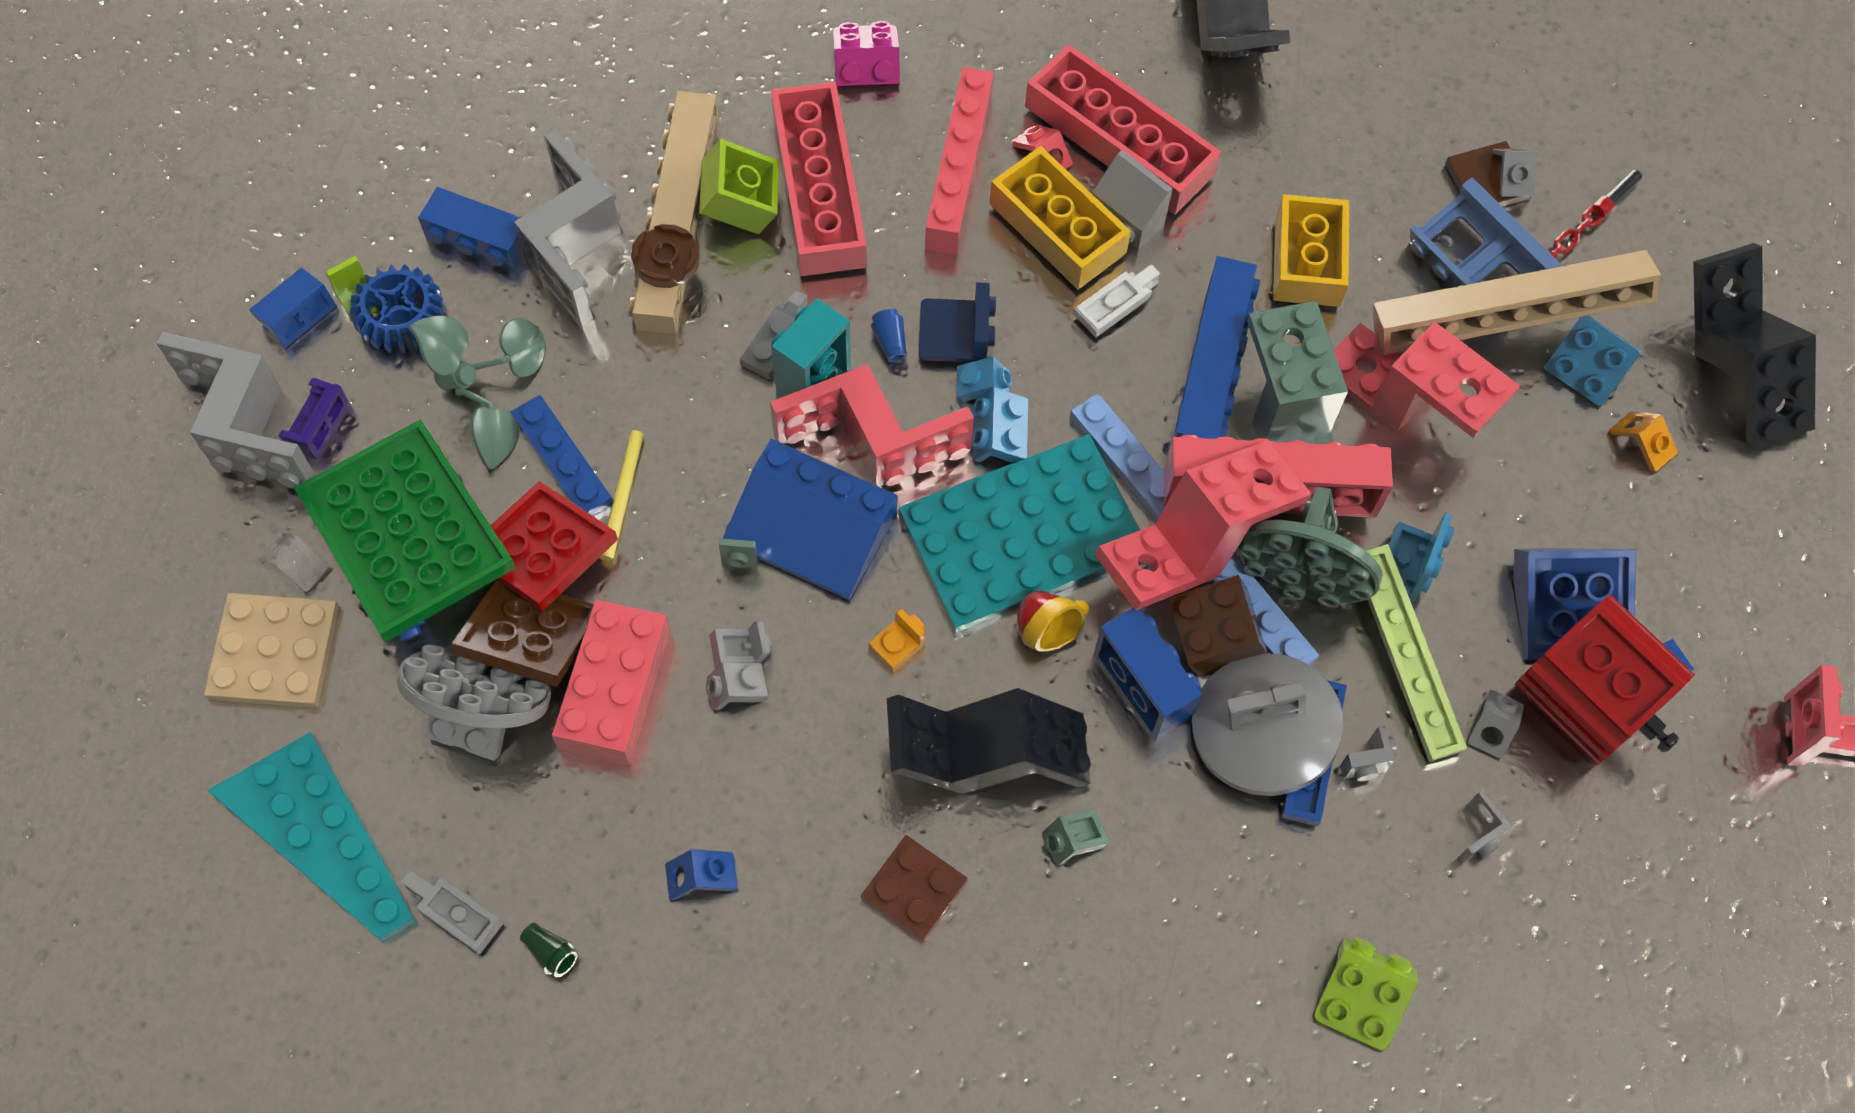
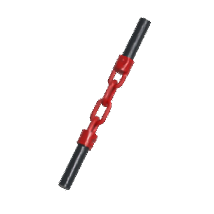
M1632 170L1606 196H1601L1583 213V223L1576 230H1565L1554 241L1553 247L1555 250L1552 252L1547 251L1557 260L1556 255L1558 253L1567 254L1580 241L1579 233L1586 226L1590 228L1597 226L1613 211L1615 204L1642 180L1641 172ZM1590 213L1596 218L1594 222H1592V217L1587 218ZM1568 234H1570L1569 239L1572 240L1573 238H1575V240L1565 249H1563L1564 244H1560L1558 246V244Z

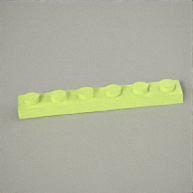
M1386 544L1367 550L1366 552L1376 560L1382 570L1379 590L1368 600L1428 760L1431 762L1463 752L1467 749L1466 743L1390 547Z

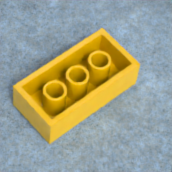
M1042 146L991 181L989 204L1077 290L1127 254L1131 231Z

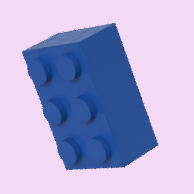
M1132 608L1101 626L1094 655L1155 742L1190 721L1202 696L1201 686L1192 673H1186L1179 663L1180 658L1176 649L1170 643L1165 644L1160 637L1158 626L1152 616L1148 613L1144 615L1141 609L1136 611Z

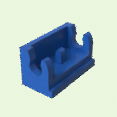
M301 267L250 308L249 311L263 324L261 326L263 330L285 349L337 305L325 285Z

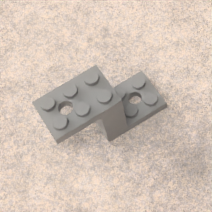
M553 129L545 134L544 138L554 175L564 185L566 190L514 221L526 261L583 327L593 321L590 309L593 302L585 290L588 287L586 279L578 269L573 271L569 266L619 235L621 230L618 219L621 218V215L615 206L614 200L617 199V196L610 184L606 181L602 183L598 179L597 172L591 162L587 159L583 161L578 156L577 148L570 138L564 139L556 129Z
M161 333L157 345L176 372L177 377L190 385L201 383L211 386L190 434L199 445V449L204 452L212 467L227 473L231 472V470L243 472L255 480L262 481L265 478L276 480L289 488H294L316 476L298 444L262 436L282 390L262 355L170 333Z

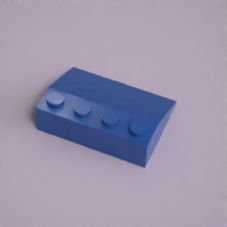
M770 439L751 472L722 539L755 541L758 559L850 600L897 516L898 495Z

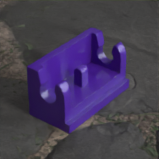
M312 378L308 384L312 386L308 399L289 431L281 430L278 437L282 438L281 441L298 444L303 455L317 459L349 401L340 385Z

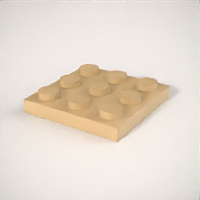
M228 593L204 696L208 700L318 709L340 607L338 603L329 600Z

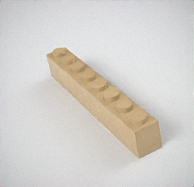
M677 91L675 104L670 103L668 122L671 124L670 129L664 130L663 149L665 154L664 157L658 158L657 175L660 179L659 183L653 184L651 200L654 208L653 212L648 211L646 231L648 232L653 230L654 226L661 224L677 225L688 230L695 240L700 209L702 159L712 149L718 119L715 94ZM635 272L634 286L637 288L636 297H630L628 314L629 317L634 319L636 331L676 335L686 282L671 288L654 287L645 283Z
M1647 250L1376 302L1373 303V329L1383 354L1386 355L1406 351L1434 322L1438 323L1459 340L1645 305L1658 302L1661 273Z

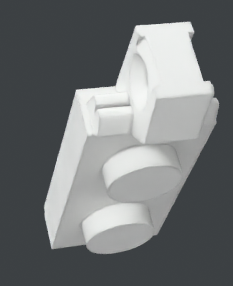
M1152 264L1137 275L1134 272L1127 273L1125 271L1078 305L1074 310V315L1097 337L1147 301L1152 295L1151 289L1159 283L1160 272Z

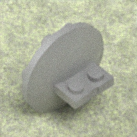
M423 646L421 652L411 655L402 662L397 676V687L404 699L417 709L430 715L426 738L452 747L457 746L466 749V752L495 761L500 756L505 729L526 725L541 718L549 707L551 690L548 684L452 654V647Z
M1270 653L1230 662L1217 670L1201 689L1202 696L1192 715V729L1197 751L1205 765L1216 777L1237 790L1264 796L1282 795L1300 790L1322 776L1338 754L1343 736L1341 704L1327 679L1303 661L1286 655Z

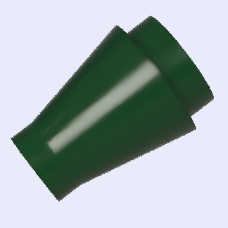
M535 922L529 924L520 935V941L526 945L547 975L553 974L555 977H561L573 967L577 960L578 953L574 950L572 942L542 928Z

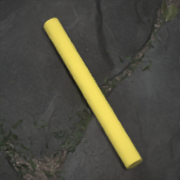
M638 430L630 431L607 526L616 531L618 539L644 436ZM618 540L599 557L601 560L607 562L614 560Z

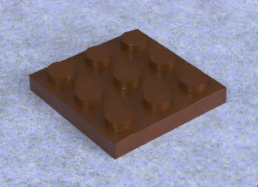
M496 580L452 642V654L557 687L579 652L594 604L560 594L542 612Z

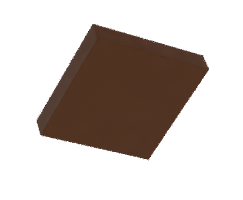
M1507 141L1450 156L1445 162L1460 193L1462 185L1473 177L1502 207L1528 200L1532 197H1503L1499 195L1502 156L1493 154V149H1511Z

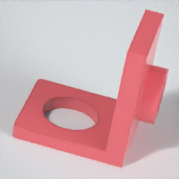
M1035 125L1012 140L1014 147L1034 151L1042 146L1049 153L1052 149L1056 148L1061 155L1059 163L1065 169L1073 164L1061 132L1058 129Z

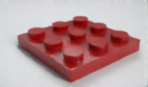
M541 481L537 482L490 525L516 566L514 570L496 580L542 612L618 540L615 530Z

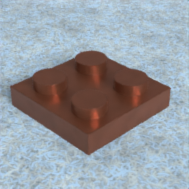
M905 835L863 891L861 899L924 943L963 889L968 878L915 840Z

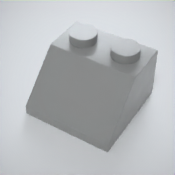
M1121 150L1110 164L1092 192V195L1131 231L1129 243L1139 250L1164 227L1173 188L1125 151Z

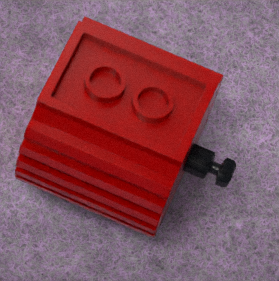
M1609 594L1544 653L1515 682L1514 686L1597 766L1637 730L1649 741L1657 738L1660 741L1657 748L1661 752L1669 751L1678 742L1679 738L1674 732L1669 735L1665 734L1663 731L1667 725L1655 714L1685 687L1695 674Z

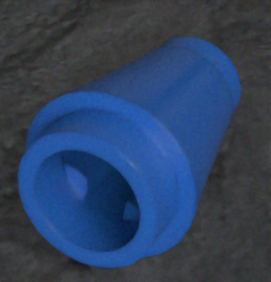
M885 309L875 313L872 316L873 323L871 324V329L888 362H896L906 358L903 316L899 315L897 309Z

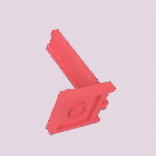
M1821 665L1784 696V703L1791 704L1792 720L1785 723L1786 737L1792 738L1793 754L1787 757V765L1802 767L1822 752L1855 756V716L1840 715L1839 701L1842 696V684L1838 681L1837 667Z

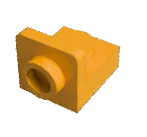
M900 608L895 613V621L868 643V648L894 673L925 646V626L916 615H908Z

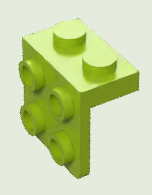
M1344 937L1338 949V962L1316 1007L1315 1018L1318 1022L1378 1050H1386L1418 985L1417 970L1412 968L1413 964L1401 956L1391 954L1390 957L1376 952V947L1366 940L1354 938L1352 941Z

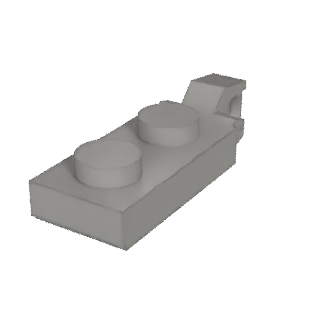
M795 290L786 305L779 303L774 308L740 358L741 366L769 380L773 377L772 341L781 330L786 331L792 325L795 316L802 307H808L807 295Z
M410 869L401 881L405 888L416 895L411 903L416 906L419 912L479 955L504 924L499 917L441 876L438 878L433 874L430 880L426 881Z

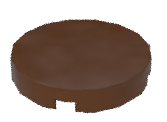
M661 224L654 226V229L649 232L645 230L637 237L632 245L631 259L636 274L645 283L654 287L671 288L683 284L694 275L699 267L700 252L696 241L688 230L677 225Z

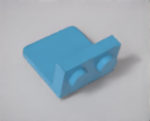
M1445 512L1433 534L1399 521L1394 528L1388 545L1411 602L1415 601L1420 591L1427 593L1433 578L1436 579L1444 561V558L1441 557L1444 548L1448 547L1455 528L1449 526L1453 516Z

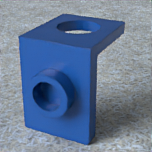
M690 849L665 864L669 900H676L695 889L734 891L738 888L733 852ZM682 866L685 877L683 884L679 887L676 882V873L678 868Z

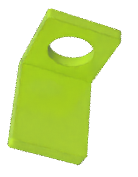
M356 256L325 271L336 297L351 319V295L357 294L355 290L356 284L366 285L364 271ZM374 306L372 315L380 312L378 307Z

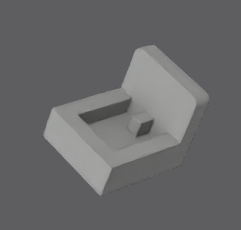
M755 621L748 629H714L709 635L715 669L722 662L761 663L769 655L771 641L769 635L765 632L763 621Z
M722 662L707 676L706 693L711 699L712 709L721 710L729 702L764 701L768 697L762 664Z
M1385 726L1377 727L1370 737L1372 750L1347 754L1340 765L1344 779L1356 777L1357 781H1368L1378 777L1379 773L1389 770L1397 757V747L1394 738L1388 736Z

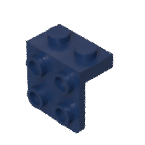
M976 282L975 300L926 298L921 301L920 359L926 361L974 362L987 358L988 346L994 347L995 326H989V317H995L996 296H989L990 283Z

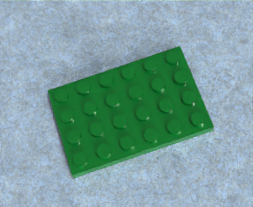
M421 419L294 487L384 642L516 568L509 553Z

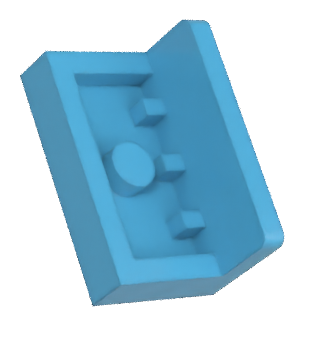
M993 387L977 398L973 405V460L982 462L989 456L1015 463L1027 458L1028 398Z

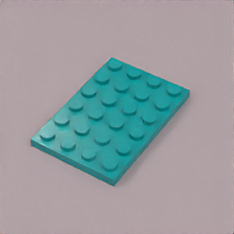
M1090 434L898 507V514L955 633L1019 608L1024 598L1032 592L1041 590L1055 594L1107 573L1095 556L1098 547L1140 531Z

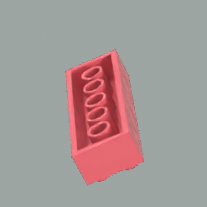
M1070 44L1027 83L1025 107L1055 129L1060 130L1063 135L1109 167L1116 155L1123 150L1172 187L1168 210L1174 215L1216 173L1221 154L1219 149Z
M836 81L771 90L773 117L800 275L808 276L867 268L866 241Z
M1195 435L1173 437L1164 468V508L1186 470L1262 443L1268 439L1258 438L1247 441L1235 440L1232 437L1226 436L1207 439L1199 438ZM1268 440L1311 492L1312 495L1309 499L1313 498L1316 486L1331 489L1337 516L1377 518L1393 487L1390 447H1379L1376 444L1349 446L1339 442L1309 444L1302 440L1289 442H1271ZM1254 478L1257 483L1266 484L1263 480ZM1305 504L1282 513L1303 514Z

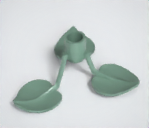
M432 316L412 323L409 328L418 342L426 365L434 372V379L438 387L444 390L455 389L457 396H466L485 406L474 411L471 419V432L475 447L484 466L488 470L494 469L511 453L516 444L518 431L515 419L507 409H495L493 402L466 390V388L474 383L476 379L475 370L504 364L508 361L511 372L517 377H526L535 373L541 366L545 354V342L542 332L537 325L527 319H512L502 327L499 338L500 347L505 356L469 364L462 355L468 347V335L458 320L449 316Z

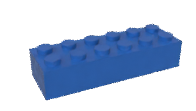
M1220 256L1216 257L1173 437L1195 435L1199 438L1216 439L1227 435L1228 417L1231 415L1235 399L1233 394L1239 380L1241 358L1244 356L1248 337H1246L1249 328L1247 318L1249 313L1254 312L1253 304L1260 285V279L1254 278L1257 268L1256 264Z

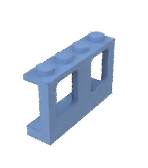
M1473 177L1462 185L1461 194L1421 228H1418L1416 225L1410 228L1411 249L1420 258L1426 257L1433 264L1432 269L1441 280L1446 281L1448 279L1455 287L1479 283L1502 264H1508L1519 275L1562 266ZM1463 219L1484 240V243L1456 266L1431 240L1454 220Z

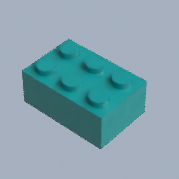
M818 298L808 307H802L795 316L792 325L786 331L781 330L772 341V358L776 396L778 399L852 370L850 320Z

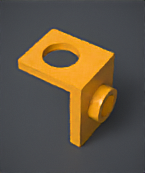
M1629 412L1609 429L1611 435L1635 437L1650 471L1657 472L1678 453L1662 414ZM1642 421L1634 427L1625 428L1628 424L1632 422Z

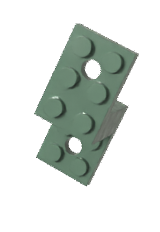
M1317 301L1249 313L1247 322L1267 380L1252 420L1257 437L1268 439L1271 442H1289L1293 440H1302L1309 444L1334 442L1331 429L1348 390ZM1294 335L1300 340L1301 344L1290 346L1284 342L1283 337Z

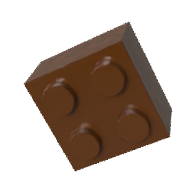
M1239 575L1169 598L1188 665L1197 676L1219 670L1230 662L1267 653L1248 588Z

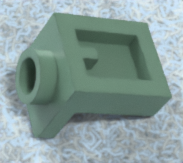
M1095 808L1060 816L1042 832L1045 846L1048 852L1051 853L1056 865L1064 864L1072 856L1103 849L1110 843Z

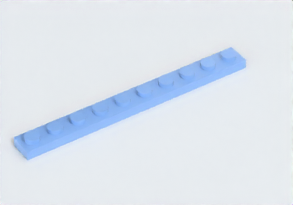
M1098 393L1072 409L1070 418L1084 435H1091L1103 458L1157 521L1164 510V470ZM1233 554L1220 576L1208 581V584L1210 585L1239 575L1248 588L1267 653L1293 657L1308 665L1316 662L1320 655L1256 579L1244 570V565Z

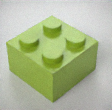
M720 138L702 159L699 214L760 234L778 214L779 160Z

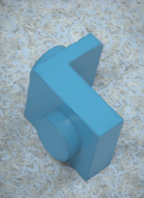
M993 356L957 366V397L963 402L977 399L993 387L1010 392L1009 387L1012 386L1011 373L1007 367H1004Z

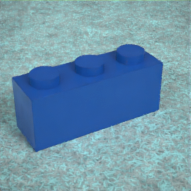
M436 187L418 217L424 235L430 241L436 244L445 243L453 246L466 255L474 254L480 256L495 266L504 265L515 269L523 255L514 221L521 217L440 187Z

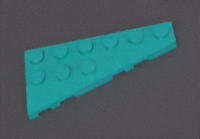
M311 732L207 790L381 942L386 941L417 922Z

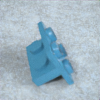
M1588 315L1578 319L1544 368L1587 399L1601 406L1633 367L1634 362L1641 355V350Z

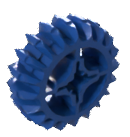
M390 264L389 271L386 272L377 267L375 277L365 274L364 281L366 285L356 284L355 290L357 294L351 295L350 300L352 304L350 315L353 319L355 330L360 333L366 343L371 341L376 349L384 345L389 353L392 352L395 346H399L400 351L405 353L406 346L410 344L418 349V342L409 326L423 318L444 316L443 309L445 303L443 297H441L442 293L439 286L434 284L433 278L429 274L423 276L422 271L418 267L410 271L406 264L400 270H396L395 266ZM416 295L424 300L421 310L415 307L414 298ZM374 306L380 310L381 318L378 322L371 317Z

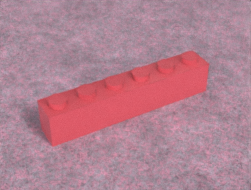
M962 67L926 224V250L958 255L992 100L994 72Z

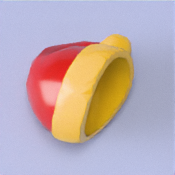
M1041 590L1032 592L1024 598L1019 606L1017 613L1019 635L1025 645L1036 651L1049 652L1059 649L1073 641L1080 633L1085 617L1089 612V606L1084 600L1073 601L1066 597H1060Z

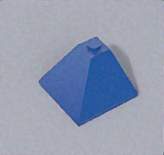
M1514 549V589L1525 659H1540L1544 653L1609 594L1635 617L1636 550Z

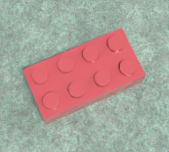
M595 600L552 733L558 750L627 766L631 765L671 633L667 615Z

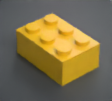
M1283 194L1275 217L1273 301L1292 303L1317 301L1318 305L1340 307L1348 288L1349 200Z

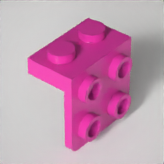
M874 22L871 26L843 23L840 27L833 29L836 86L900 84L899 43L896 26L890 25L888 22Z

